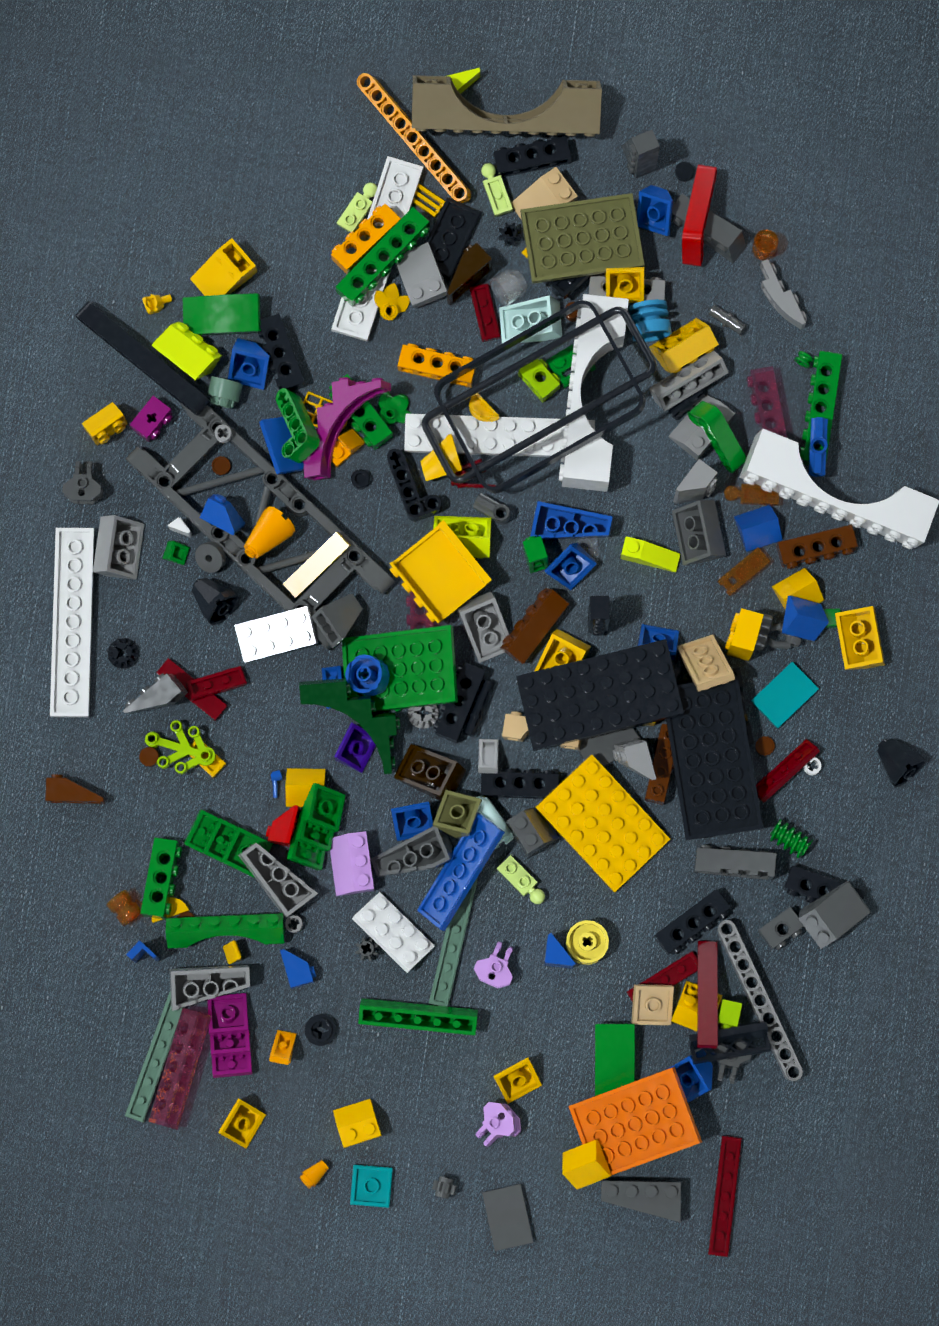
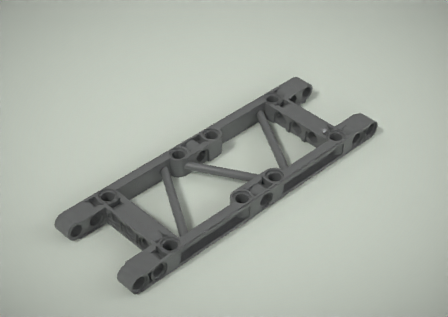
M180 403L185 411H187V415L202 430L165 468L147 451L142 450L138 446L125 458L212 542L220 545L225 554L286 612L309 606L312 618L355 572L374 590H378L381 594H384L395 582L282 474L277 475L275 468L208 405L199 416H196ZM222 424L229 426L232 431V438L229 442L256 466L255 468L175 490L181 484L180 481L189 472H192L193 468L203 458L205 459L207 454L216 445L218 446L221 443L216 439L213 430L216 426ZM228 431L220 432L219 437L224 436L226 438L228 436L226 432ZM264 473L262 478L264 490L255 525L262 512L267 508L271 493L274 497L277 496L295 516L304 517L308 515L331 537L336 532H339L351 546L293 603L263 573L307 561L317 550L257 568L256 558H252L249 564H244L242 559L247 556L244 543L235 534L231 535L200 518L201 515L181 496ZM270 477L278 479L275 484H269L267 481ZM167 479L170 481L167 487L160 486L163 480ZM298 502H303L305 507L297 510L295 505ZM219 530L225 532L222 538H216L215 533ZM357 553L360 558L357 561H351L349 559L350 555ZM312 618L317 641L329 650L331 645Z

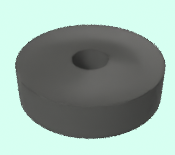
M205 542L195 552L198 566L206 572L214 573L225 564V552L215 542Z

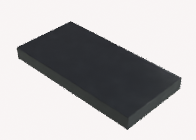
M448 197L426 243L428 242L442 276L450 280L481 216V212Z

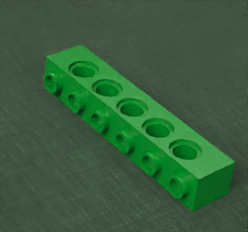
M412 207L335 287L336 292L352 307L356 303L360 304L364 300L365 294L369 290L372 291L378 285L377 281L381 277H386L391 271L390 268L395 263L401 262L404 258L403 254L407 250L411 251L416 246V241L420 237L423 238L430 230V222ZM408 228L415 230L411 235L405 233ZM394 242H401L402 246L395 248L392 244ZM382 255L389 256L387 261H381L379 258ZM369 268L376 270L372 275L366 273ZM360 281L363 283V286L356 288L353 286L354 283Z
M819 351L818 356H814L813 367L816 368V372L812 374L810 385L813 386V392H809L807 403L811 404L810 411L806 410L805 422H808L807 429L803 430L802 440H805V446L800 449V458H802L803 465H809L811 418L816 417L828 419L827 461L842 354ZM827 369L830 375H822L821 370ZM824 387L827 389L828 393L821 394L819 393L818 388ZM821 405L825 411L822 413L817 412L815 407ZM819 444L820 448L815 449V450H817V451L823 450L822 445Z

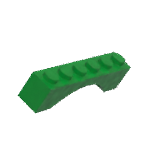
M283 913L166 918L165 933L168 948H187L198 941L216 936L247 937L263 944H284L285 939Z

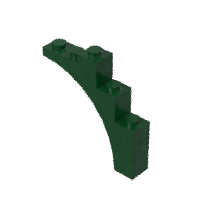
M346 678L299 682L301 704L330 707L358 722L375 743L382 759L384 774H392V768H395V756H391L390 749H394L393 737L389 738V736L397 735L396 730L400 729V720L395 718V713L372 714V712H376L375 701H371L370 695L347 697V695H351L350 683L346 684Z

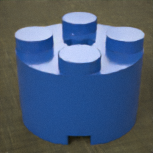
M370 655L355 657L347 665L345 672L346 681L350 683V687L354 691L366 696H375L383 693L386 690L390 676L388 666L383 661Z

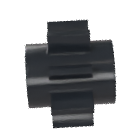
M506 222L504 229L499 228V232L502 234L499 236V240H504V246L507 244L515 246V241L521 240V237L517 235L521 233V228L516 229L515 223L508 225ZM507 232H510L511 234H513V236L510 237L509 234H507Z

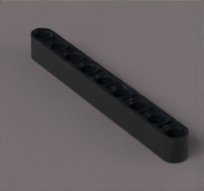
M87 301L75 314V317L196 416H199L210 403V400L90 302Z

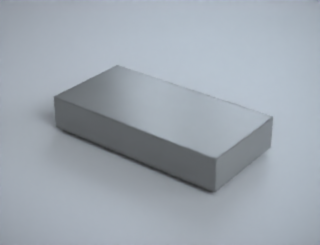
M479 739L478 773H498L497 739Z

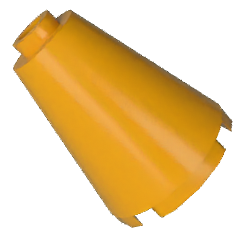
M267 507L262 512L244 544L247 556L259 558L290 538L295 533L291 520L289 518L285 520L281 516L283 512L275 507Z

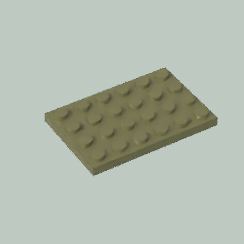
M632 193L520 209L532 284L602 274L606 272V268L645 266Z

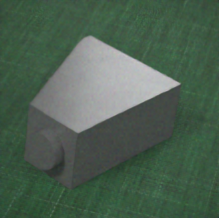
M349 594L321 607L312 618L331 647L334 648L345 638L363 608L354 595Z

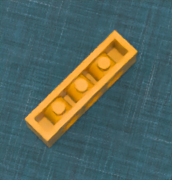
M386 204L375 208L372 212L373 215L369 219H364L355 232L352 231L346 236L345 242L333 248L332 260L346 274L400 221L401 218ZM381 222L383 227L375 228L374 224ZM363 235L370 237L367 241H362L360 238ZM349 248L356 249V252L353 254H349L346 251Z
M409 343L408 345H402L397 367L398 371L440 380L453 372L451 370L452 366L458 365L462 367L474 359L466 356L462 358L455 357V354L444 352V354L438 353L437 350L432 348L420 349L418 348L419 346ZM416 357H422L424 358V361L418 364L414 362V359ZM435 361H440L443 365L435 368L432 364ZM476 368L450 383L471 388Z

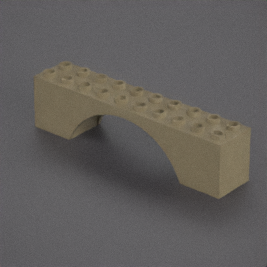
M413 75L412 128H415L416 131L434 129L436 132H445V129H450L457 133L464 132V130L482 133L484 130L494 134L509 131L510 134L528 132L531 135H538L539 132H547V135L565 133L567 136H576V133H584V136H595V134H600L602 88L600 81L562 80L555 93L540 106L521 114L499 115L481 110L468 102L456 89L450 76Z

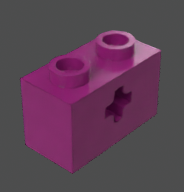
M153 395L129 425L133 431L150 442L158 437L161 427L171 421L173 413L167 405ZM150 418H152V419L155 418V419H156V422H153V421L150 422L149 419H150Z

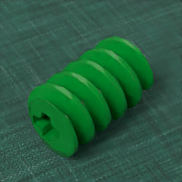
M780 819L771 832L770 841L773 842L778 839L777 846L784 843L783 850H787L790 847V854L792 855L797 851L796 858L799 859L804 855L812 841L807 843V835L801 839V831L794 834V827L787 830L788 823L781 826L782 819Z

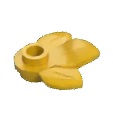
M395 283L388 285L384 292L377 290L374 295L375 304L380 308V315L385 320L395 319L398 313L404 312L410 302L408 296H399ZM387 308L391 310L389 315L386 313Z

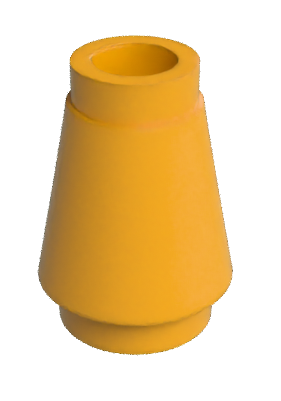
M321 1160L304 1170L299 1178L310 1189L312 1186L315 1187L329 1168Z

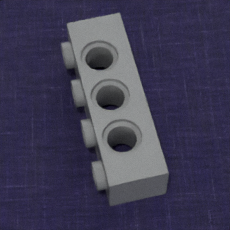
M595 274L590 276L589 295L606 296V292L603 290L605 275ZM658 277L644 279V288L650 290L649 294H644V301L664 300L665 280H661Z
M713 350L699 357L697 361L684 366L679 372L673 373L651 386L649 390L655 403L665 412L729 372L722 357Z

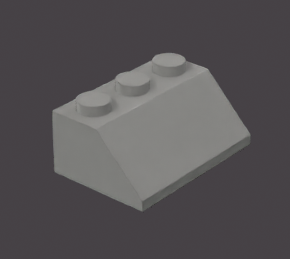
M705 395L706 397L696 404L698 405L701 401H705L716 406L723 414L728 425L734 419L735 413L721 401ZM688 415L668 436L697 461L712 445L703 428L696 426L689 419Z
M698 459L677 487L673 502L678 504L703 500L705 496L709 497L715 490L718 472Z
M116 515L102 516L100 518L93 573L108 577L136 580L144 524Z
M635 738L614 744L615 749L612 752L615 761H618L619 764L642 777L651 780L656 779L646 741Z

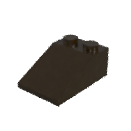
M478 243L473 246L469 245L463 251L464 254L447 291V303L449 305L453 304L470 287L474 286L492 270V258Z
M410 744L393 778L432 798L442 801L445 790L456 791L466 769L457 761Z

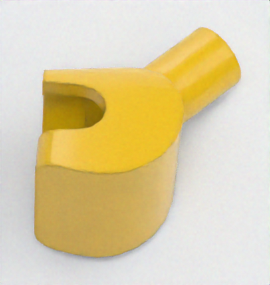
M150 294L151 296L142 298L147 313L150 315L160 312L164 308L165 303L172 302L170 294L162 297Z

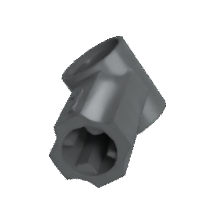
M482 493L475 500L473 508L495 520L497 524L505 525L510 521V511L506 505L500 504ZM499 511L507 513L503 518H499L496 515Z

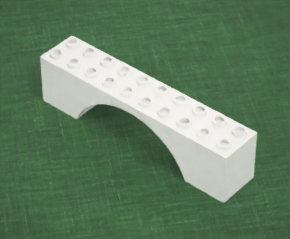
M583 294V300L592 303L599 315L613 307H622L628 310L629 299ZM578 309L577 317L581 318H577L576 328L596 317L591 309ZM616 314L603 322L617 348L623 347L626 323L620 314ZM600 324L574 338L573 353L577 354L572 356L571 371H574V373L570 374L569 389L572 391L568 392L567 408L570 409L566 410V416L582 407L581 387L590 368L602 356L614 350ZM585 415L565 425L568 426V428H564L563 444H566V446H562V449L595 431ZM599 437L563 457L561 462H564V464H560L559 481H562V487L607 492L613 445Z
M762 429L755 435L740 474V478L744 479L743 481L747 484H757L764 491L777 492L784 499L791 498L796 500V503L801 506L807 507L809 505L814 507V510L818 513L824 514L826 512L831 514V517L836 520H846L853 527H863L870 534L885 536L884 539L890 542L898 541L902 543L903 547L908 549L916 548L925 542L939 504L938 499L906 486L895 492L891 497L876 503L853 504L838 500L824 492L810 478L801 461L798 442L766 429Z

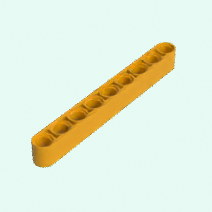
M367 73L359 75L357 78L358 87L448 194L457 202H468L471 199L470 189L421 131H416L415 128H412L410 118L377 79ZM370 78V85L364 87L365 80ZM381 92V100L376 101V95ZM390 106H393L394 112L391 115H388V108ZM405 120V127L400 129V121ZM417 134V140L412 143L411 136ZM428 147L429 154L423 157L422 152ZM440 161L441 167L435 171L434 164ZM452 175L453 181L447 185L446 178ZM464 189V196L458 198L459 190Z

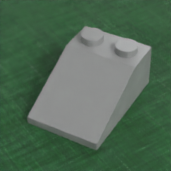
M427 242L415 247L411 251H406L403 254L404 258L396 265L412 306L416 309L447 296L448 289L429 243Z
M491 592L471 599L457 609L479 663L505 653L500 647L503 644L504 638L509 633L496 599Z

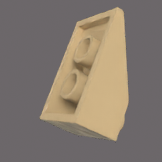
M555 167L541 176L513 200L511 206L521 219L520 209L574 202L578 200V196L558 168Z

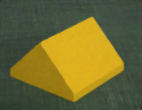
M644 267L606 268V297L629 299L628 303L644 301Z
M805 568L772 586L785 610L788 596L816 603L824 601L816 579Z
M287 768L285 782L286 807H293L294 805L303 807L313 783L325 786L326 769Z
M529 1058L493 1076L507 1104L542 1086Z
M238 1098L218 1133L247 1148L266 1114Z
M598 1139L563 1152L562 1174L576 1189L612 1176Z

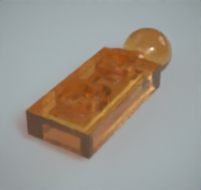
M741 484V490H738L735 486H728L724 490V497L729 501H734L739 497L740 504L779 505V493L764 491L757 484Z

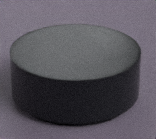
M680 162L676 166L675 176L678 180L685 182L693 177L694 168L689 162Z
M362 469L354 471L351 476L352 485L357 489H365L370 483L369 474Z

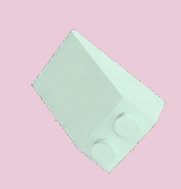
M549 295L499 307L502 343L560 311V301ZM561 319L520 343L560 338L562 336Z

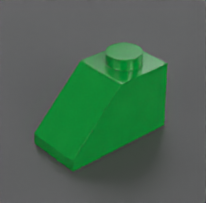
M541 536L526 538L523 541V550L530 574L545 570L548 567V556Z

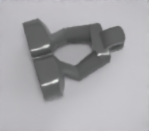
M764 613L755 650L762 651L766 645L772 648L788 650L790 646L798 647L801 644V638L783 634L786 636L785 641L770 639L768 637L769 632L779 630L782 633L783 624L772 625L773 616Z

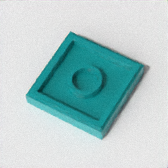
M353 1165L350 1205L389 1208L393 1168Z

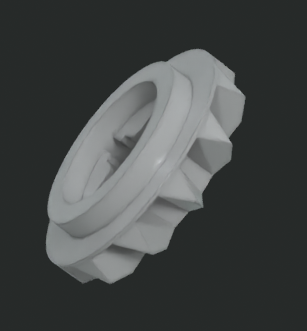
M436 705L424 706L425 711L432 714L425 715L423 721L421 715L415 713L421 711L423 706L408 709L409 721L417 728H429L435 724L438 718V708Z

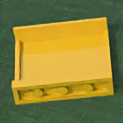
M444 520L396 560L389 563L391 565L389 569L396 578L400 576L404 581L401 584L408 593L412 591L416 596L413 599L420 608L424 606L428 611L425 615L432 623L436 621L437 624L442 622L492 581Z

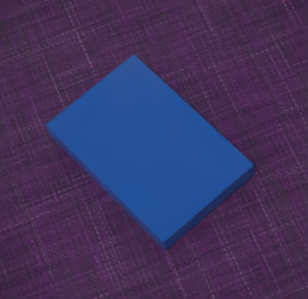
M278 417L261 420L259 423L276 474L304 471L303 462L297 463L282 455L283 445L292 437L284 418Z

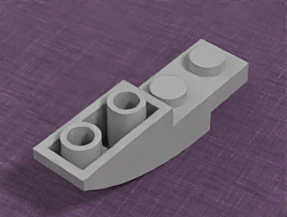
M768 259L762 261L760 269L765 280L762 281L761 288L765 296L783 318L797 328L803 329L806 325L807 317L804 311H800L798 307L799 300L797 295L792 294L791 289L783 292L785 288L782 281H778L775 275L777 270L774 264H770Z

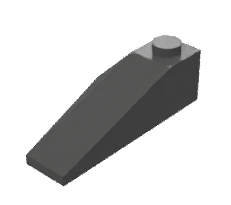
M433 826L373 857L371 862L378 877L433 869L452 859V844L447 833Z

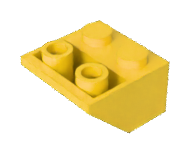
M113 402L82 423L84 429L96 445L105 444L110 440V436L115 433H121L128 424L123 413Z
M686 981L671 1021L694 1031H697V984ZM718 994V1008L723 996Z

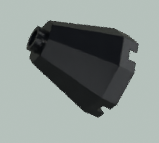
M208 578L198 579L193 584L192 593L203 616L212 626L224 622L227 619L225 615L227 613L231 615L240 601L230 588Z
M884 739L878 745L877 753L890 783L895 788L908 782L906 778L910 775L914 777L925 764V759L918 752L894 739Z

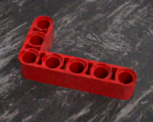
M698 165L682 235V264L702 266L704 231L715 186L717 167Z

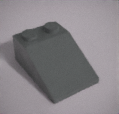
M846 881L802 908L798 919L820 949L841 937L871 911L851 883Z

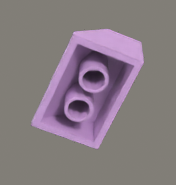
M367 832L349 833L333 837L330 854L336 896L375 891Z

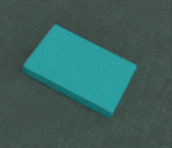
M791 662L750 702L778 729L819 688Z

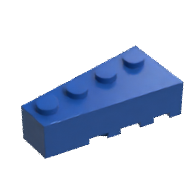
M538 501L530 537L541 536L542 540L609 537L613 516Z

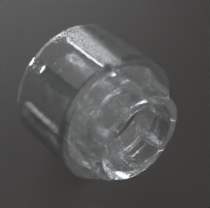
M506 269L490 279L494 295L505 307L523 298L524 292L527 289L526 281L518 270Z

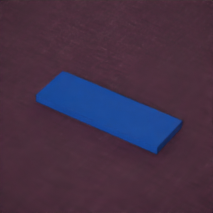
M478 812L470 835L461 837L452 852V859L445 863L417 911L440 930L445 931L505 832Z

